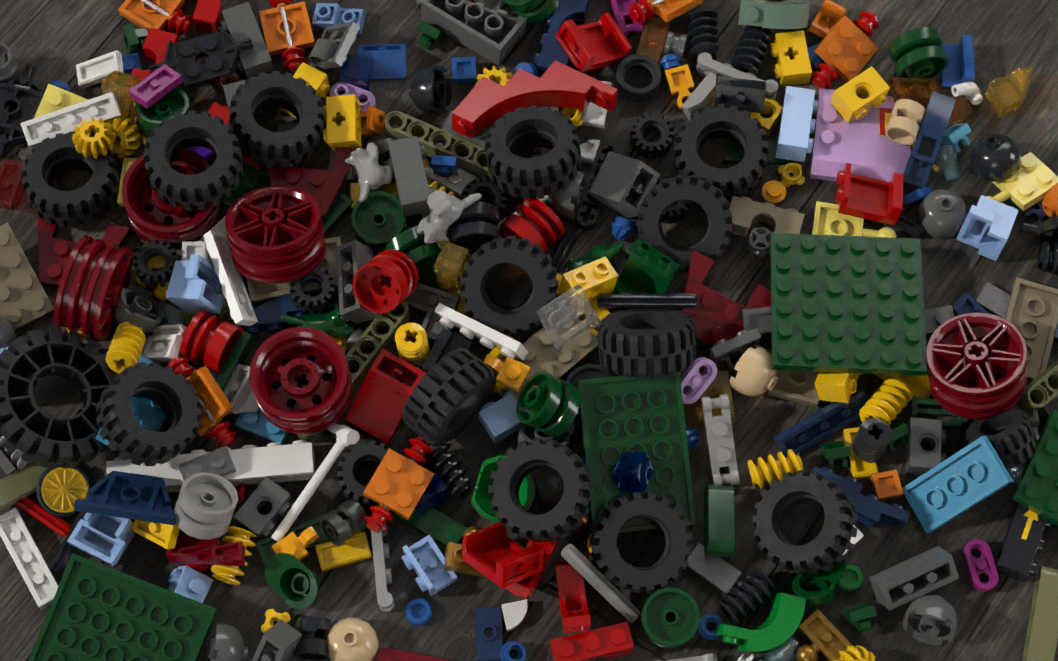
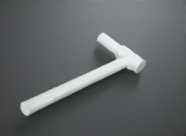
M337 423L327 428L328 431L336 434L337 442L271 538L277 542L283 539L344 448L359 441L360 435L357 431Z

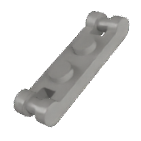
M704 52L698 56L696 72L702 77H706L708 73H713L717 77L724 76L764 81L752 73H744L735 69L730 64H722L713 60L709 53ZM775 80L765 81V98L775 100L778 83Z
M728 394L719 395V398L710 399V396L702 397L713 485L730 483L732 486L740 485ZM721 408V414L712 415V409ZM728 466L729 473L720 475L719 467Z
M388 528L387 531H380V533L371 530L377 601L380 610L384 613H390L395 608L393 597L388 593V584H392L391 568L386 569V559H390L389 543H384V536L387 534Z

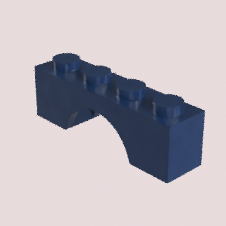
M560 0L559 6L548 17L547 26H549L547 33L544 32L542 35L540 46L543 47L541 53H536L533 64L537 67L538 77H541L555 60L570 67L571 59L555 36L566 20L572 19L575 24L584 23L591 0Z

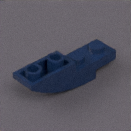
M934 91L932 92L919 128L920 130L903 173V183L918 188L926 186L956 99Z
M303 291L307 296L312 297L310 291ZM289 294L270 300L253 309L258 321L251 326L237 324V326L242 327L243 331L252 334V336H256L260 332L275 334L290 328V324L281 320L280 317L282 315L302 317L303 315L310 314L308 309L306 312H302L301 307L297 308ZM334 297V302L330 303V307L327 310L325 307L322 308L323 312L321 313L332 311L334 303H337L336 297Z
M826 467L813 468V472L820 473L822 476L829 478L847 493V497L852 500L855 506L852 511L857 514L858 522L871 528H875L879 520L899 528H903L909 512L905 511L902 506L895 503L888 505L880 502L879 498L874 495H861L860 492L863 484L858 483V480L853 477L838 476Z

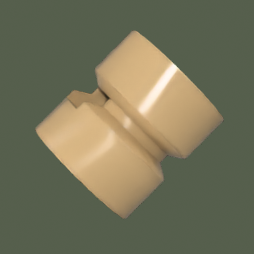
M897 100L885 130V135L888 139L902 145L913 144L920 130L919 126L922 124L925 108L913 100Z

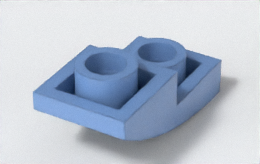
M316 3L312 25L325 29L328 26L354 22L360 27L357 34H362L366 13L364 9L341 8L337 3Z

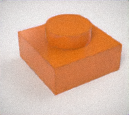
M897 470L871 475L874 493L879 498V501L902 497L903 490Z

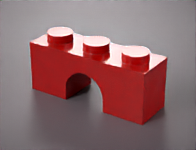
M150 28L142 47L146 59L155 61V64L165 61L164 57L169 40H172L173 44L179 43L178 35ZM133 68L125 88L129 99L134 100L130 97L129 90L151 74L149 69L140 70Z
M628 621L550 640L554 661H589L600 657L613 659L633 654L634 651Z

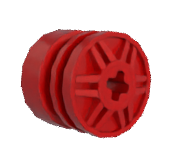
M531 197V200L525 199L523 204L517 207L518 215L510 214L499 225L503 238L516 236V239H522L523 237L530 239L529 243L540 245L542 247L541 251L544 254L548 249L546 243L553 245L556 243L557 238H561L565 234L564 225L559 217L544 202L535 197Z
M384 250L358 269L354 275L352 285L354 295L363 307L374 313H387L394 310L415 291L419 277L414 262L405 253L398 250Z
M201 310L191 320L184 333L180 345V356L188 358L189 361L191 360L192 363L197 365L203 362L204 367L206 366L209 370L219 375L243 332V328L228 321L221 323L219 317L211 316V313Z

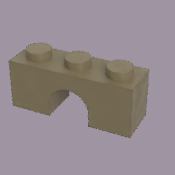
M733 196L730 204L732 212L731 234L748 237L750 228L757 223L767 224L771 227L773 233L800 234L805 214L792 208H779L769 202H755L746 196Z

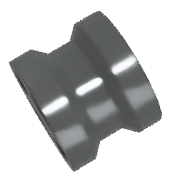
M669 31L664 54L672 53L683 58L688 35L683 34L679 36Z
M757 227L750 232L747 248L753 256L764 257L770 252L771 231L764 227Z

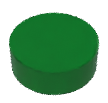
M847 564L843 577L837 583L838 587L846 592L856 591L863 582L861 570L855 565Z

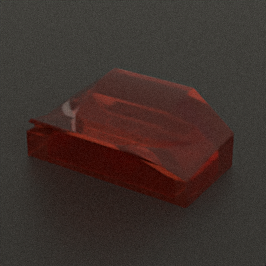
M2 159L0 165V208L14 211L20 204L24 192L21 172L25 163Z

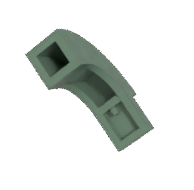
M740 0L738 24L762 26L763 28L771 29L806 28L809 22L811 1L786 0L785 2Z

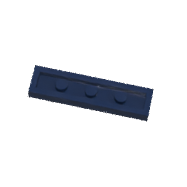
M857 388L856 392L852 393L849 403L833 402L774 436L779 452L781 451L787 457L788 449H792L795 455H797V451L798 453L803 452L859 419L860 409L867 402L864 391L861 388Z

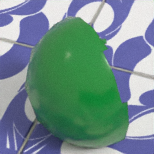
M495 456L483 461L471 499L472 506L477 512L492 522L500 521L496 517V511L492 509L490 501L493 500L492 496L488 494V486L493 485L490 475L492 471H497L499 466L495 463L498 459L502 458L504 460L506 456ZM531 473L524 478L519 490L520 503L526 511L529 510L535 496V485Z

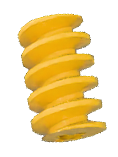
M127 321L117 326L105 357L107 365L114 372L120 374L127 367H134L138 364L146 342L142 327L139 328Z
M416 323L401 325L395 333L398 356L417 368L422 367L430 353L425 329Z
M892 378L886 379L882 386L871 396V399L860 409L859 416L862 423L867 419L877 418L890 425L891 421L896 418V414H899L902 408L907 405V402L912 399L913 393L911 389L902 381Z
M788 449L787 457L781 451L778 452L777 460L769 454L767 456V463H765L762 457H758L757 465L751 459L747 462L754 489L755 484H758L760 489L763 490L765 482H768L771 486L770 482L775 478L781 481L783 480V474L791 472L795 475L797 470H803L798 451L797 455H795L792 449Z
M228 527L227 534L230 536H224L223 543L230 544L242 541L245 546V556L251 557L252 553L246 548L255 547L256 544L250 538L257 536L239 527ZM212 565L210 569L215 574L212 575L213 577L231 585L239 586L240 582L235 579V576L244 575V572L238 566Z

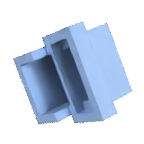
M981 195L977 205L971 206L956 240L978 248V254L996 261L1008 240L1019 210Z
M191 254L189 261H175L165 298L187 313H198L203 310L211 314H220L225 297L223 294H220L222 286L214 271V266L202 256Z
M86 513L84 520L80 519L67 541L69 544L114 567L136 532L132 531L133 523L130 519Z

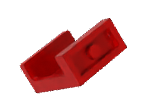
M609 12L603 13L597 22L576 26L572 19L566 20L555 36L579 72L621 63L632 49L631 44Z
M846 163L843 171H838L836 185H839L835 195V202H838V213L896 225L903 209L904 174L894 172L890 182L851 174V163Z
M497 522L463 537L462 559L503 589L543 571L544 548L538 544L526 549L507 536L506 526L501 522Z

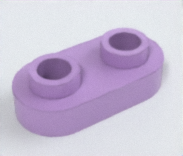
M339 82L330 89V97L341 96L338 92L345 91L343 95L355 94L359 101L366 99L365 103H361V112H366L368 106L376 107L374 95L362 88L345 82Z
M706 357L695 359L692 365L680 377L683 403H695L715 379L717 366L712 360ZM704 366V372L699 374V368ZM685 386H689L687 393H683Z

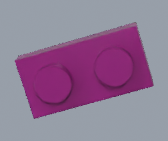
M164 64L129 90L130 97L148 109L181 84L182 76Z

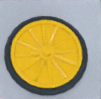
M58 463L54 469L47 468L41 474L36 487L37 498L41 506L48 513L58 517H70L79 513V511L74 509V502L78 498L83 500L90 494L91 483L86 473L79 467L63 469L62 463Z

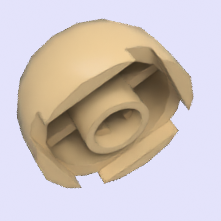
M758 344L755 345L756 349L750 347L741 356L734 368L738 371L736 378L732 376L730 378V387L746 396H758L767 390H772L778 381V377H776L777 370H771V353Z
M349 617L339 620L331 627L327 635L329 659L331 661H374L379 648L377 634L369 623L360 618Z

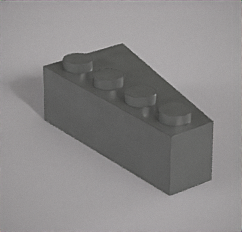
M424 0L421 7V20L498 66L523 38L526 31L527 18L522 16L517 18L508 15V11L502 9L496 11L487 8L484 3L478 1L472 3L466 0Z

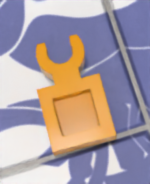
M688 64L671 68L664 72L671 95L678 93L677 106L679 109H682V100L688 99L692 94L689 90L695 87Z

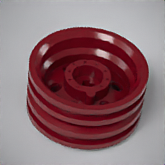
M185 149L178 153L171 163L173 170L186 175L199 174L211 167L201 155L190 149ZM143 155L136 159L127 170L122 183L123 203L134 231L142 240L148 241L149 244H152V239H156L158 243L162 239L165 240L166 244L169 242L175 250H181L182 242L199 241L204 234L209 232L219 222L222 210L221 199L220 204L214 207L212 204L206 205L204 210H199L198 207H193L192 211L184 210L183 205L176 208L170 205L169 200L163 201L154 189H149L151 183L145 168ZM170 218H172V219H173V224H172V225H167V224L171 221Z
M290 186L260 188L240 197L233 203L226 214L225 227L233 264L242 275L249 279L263 283L292 281L314 270L325 255L326 241L320 206L317 200L304 190Z
M83 236L72 250L61 277L55 302V325L62 329L68 328L69 331L78 332L82 330L85 336L92 337L94 335L98 340H105L117 322L114 316V308L118 304L122 289L124 287L127 289L130 284L133 269L132 250L126 247L120 248L119 245L113 243L107 246L103 240L96 239L94 241L90 236Z
M979 312L958 315L940 325L928 342L926 357L929 387L935 400L947 411L965 418H990L1011 409L1023 396L1027 386V347L1020 331L1006 319L993 314ZM997 375L1002 376L1000 379L995 380Z
M308 327L288 328L275 333L264 341L252 359L249 378L253 394L265 418L280 430L292 434L316 433L333 425L346 411L352 397V377L343 350L328 334ZM315 356L317 360L313 363L308 360V357ZM285 360H291L285 366H282ZM330 375L332 376V380H331V381H329V382L324 381V380H326ZM273 383L280 385V388L277 390L272 389ZM313 397L321 400V404L315 405L312 402ZM296 402V406L293 409L288 408Z

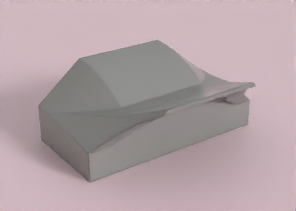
M708 73L681 106L689 121L690 115L695 111L702 113L703 107L709 105L711 109L714 108L718 81L716 74Z
M238 364L223 391L233 407L228 414L236 415L241 412H257L260 408L250 385V366Z

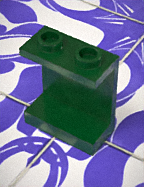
M638 238L627 248L626 253L629 254V258L620 277L616 281L613 292L609 294L667 293L680 265L669 256L653 248L649 243Z

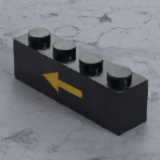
M1016 502L995 562L997 572L1021 582L1028 575L1032 577L1037 566V562L1034 561L1036 552H1041L1045 542L1042 534L1044 528L1049 529L1051 522Z

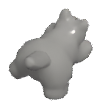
M368 143L366 150L362 148L356 149L345 160L346 163L355 166L357 170L358 184L361 189L360 202H364L367 199L368 193L382 191V185L389 184L393 179L392 167L389 165H379V151L375 143Z
M443 190L432 192L427 200L431 213L420 221L417 233L425 234L424 242L426 244L441 241L448 243L449 239L446 236L448 227L460 217L463 209L479 200L482 195L480 193L471 194L465 199L460 200L453 195L445 193Z

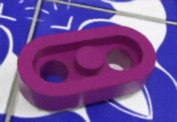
M981 539L969 541L963 549V558L971 584L978 591H990L996 586L999 579L991 549ZM974 550H975V551H978L979 554H980V557H979V558L973 557V556H972V551H974ZM979 576H986L987 583L981 582Z

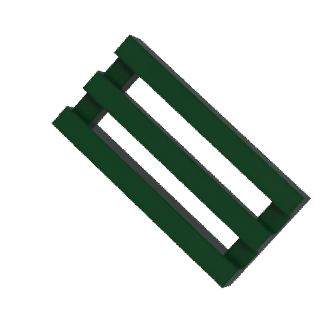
M912 397V418H917V413L957 416V420H937H942L943 426L962 427L963 417L944 409L918 408V404L940 405L935 399Z

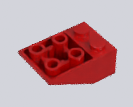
M383 349L370 368L345 421L388 445L403 423L402 413L407 398L412 394V390L426 373Z

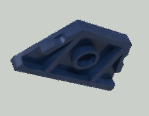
M111 471L104 477L103 481L96 483L90 488L88 496L83 500L78 498L74 502V509L79 512L175 525V514L172 511L170 498L166 492V485L164 479L160 477Z

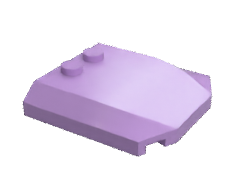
M819 88L809 178L836 181L838 171H843L846 163H851V174L890 182L894 172L903 174L910 156L911 145L898 144L888 139V137L879 136V108L893 109L896 101L903 98L886 96L887 100L878 108L873 106L860 120L855 118L847 123L830 103L835 90ZM857 95L862 99H866L863 95Z

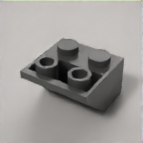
M609 152L588 194L628 219L638 216L644 198L654 187L660 174L642 161Z

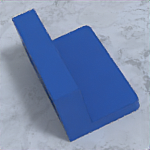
M962 35L959 44H942L941 47L944 48L949 60L947 68L941 72L942 88L951 89L956 84L973 82L975 72L972 35Z
M406 44L359 45V78L361 80L406 78Z

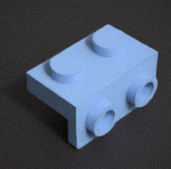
M430 534L409 548L407 545L402 547L404 556L401 558L409 571L414 569L418 577L415 580L423 592L428 590L432 596L458 580L453 571L444 570L445 557Z
M179 566L178 569L175 568L172 571L168 580L170 585L167 590L203 603L213 579L188 566Z

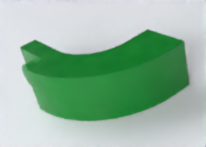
M785 593L772 594L768 618L760 627L750 630L726 624L716 625L715 636L723 637L722 642L734 645L739 643L738 652H760L778 647L787 641L798 628L803 617L806 599Z

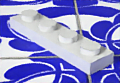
M110 92L20 124L28 146L42 143V140L48 137L50 139L56 137L55 134L63 133V135H66L69 132H74L75 126H81V119L88 122L92 116L95 121L101 117L106 121L122 114L114 92Z
M210 230L203 235L206 249L212 258L214 271L220 280L222 293L228 302L230 316L235 324L251 326L258 321L241 274L233 264L227 236L225 233Z
M441 303L438 304L434 311L441 318L439 322L450 329H453L455 326L460 329L459 332L470 339H473L475 336L481 339L480 343L490 349H493L494 346L501 349L500 352L506 357L512 359L517 357L524 360L528 354V351L520 342Z
M14 508L0 516V536L38 607L43 609L52 603L59 585L19 511Z

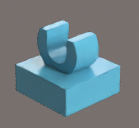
M955 123L946 129L941 144H949L951 151L960 152L961 150L958 147L959 140L963 146L970 145V139L966 136L971 132L967 123Z

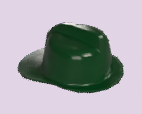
M288 553L275 554L268 560L265 565L267 583L288 605L295 609H304L314 603L318 594L319 581L312 569L306 567L296 557Z
M845 560L841 563L834 561L832 563L834 568L829 571L820 569V574L811 575L807 572L805 575L798 574L792 582L794 593L801 598H805L810 608L827 603L833 598L835 586L846 571Z

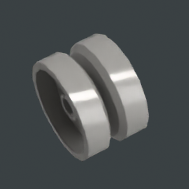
M201 472L189 476L183 482L174 509L177 526L187 535L198 539L211 540L221 537L228 530L238 502L236 489L224 477L213 473Z

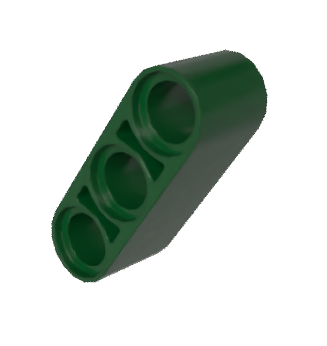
M707 484L704 491V554L731 558L735 544L734 488L732 486Z

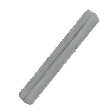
M568 544L563 548L561 556L628 622L632 623L639 618L640 610L573 544Z

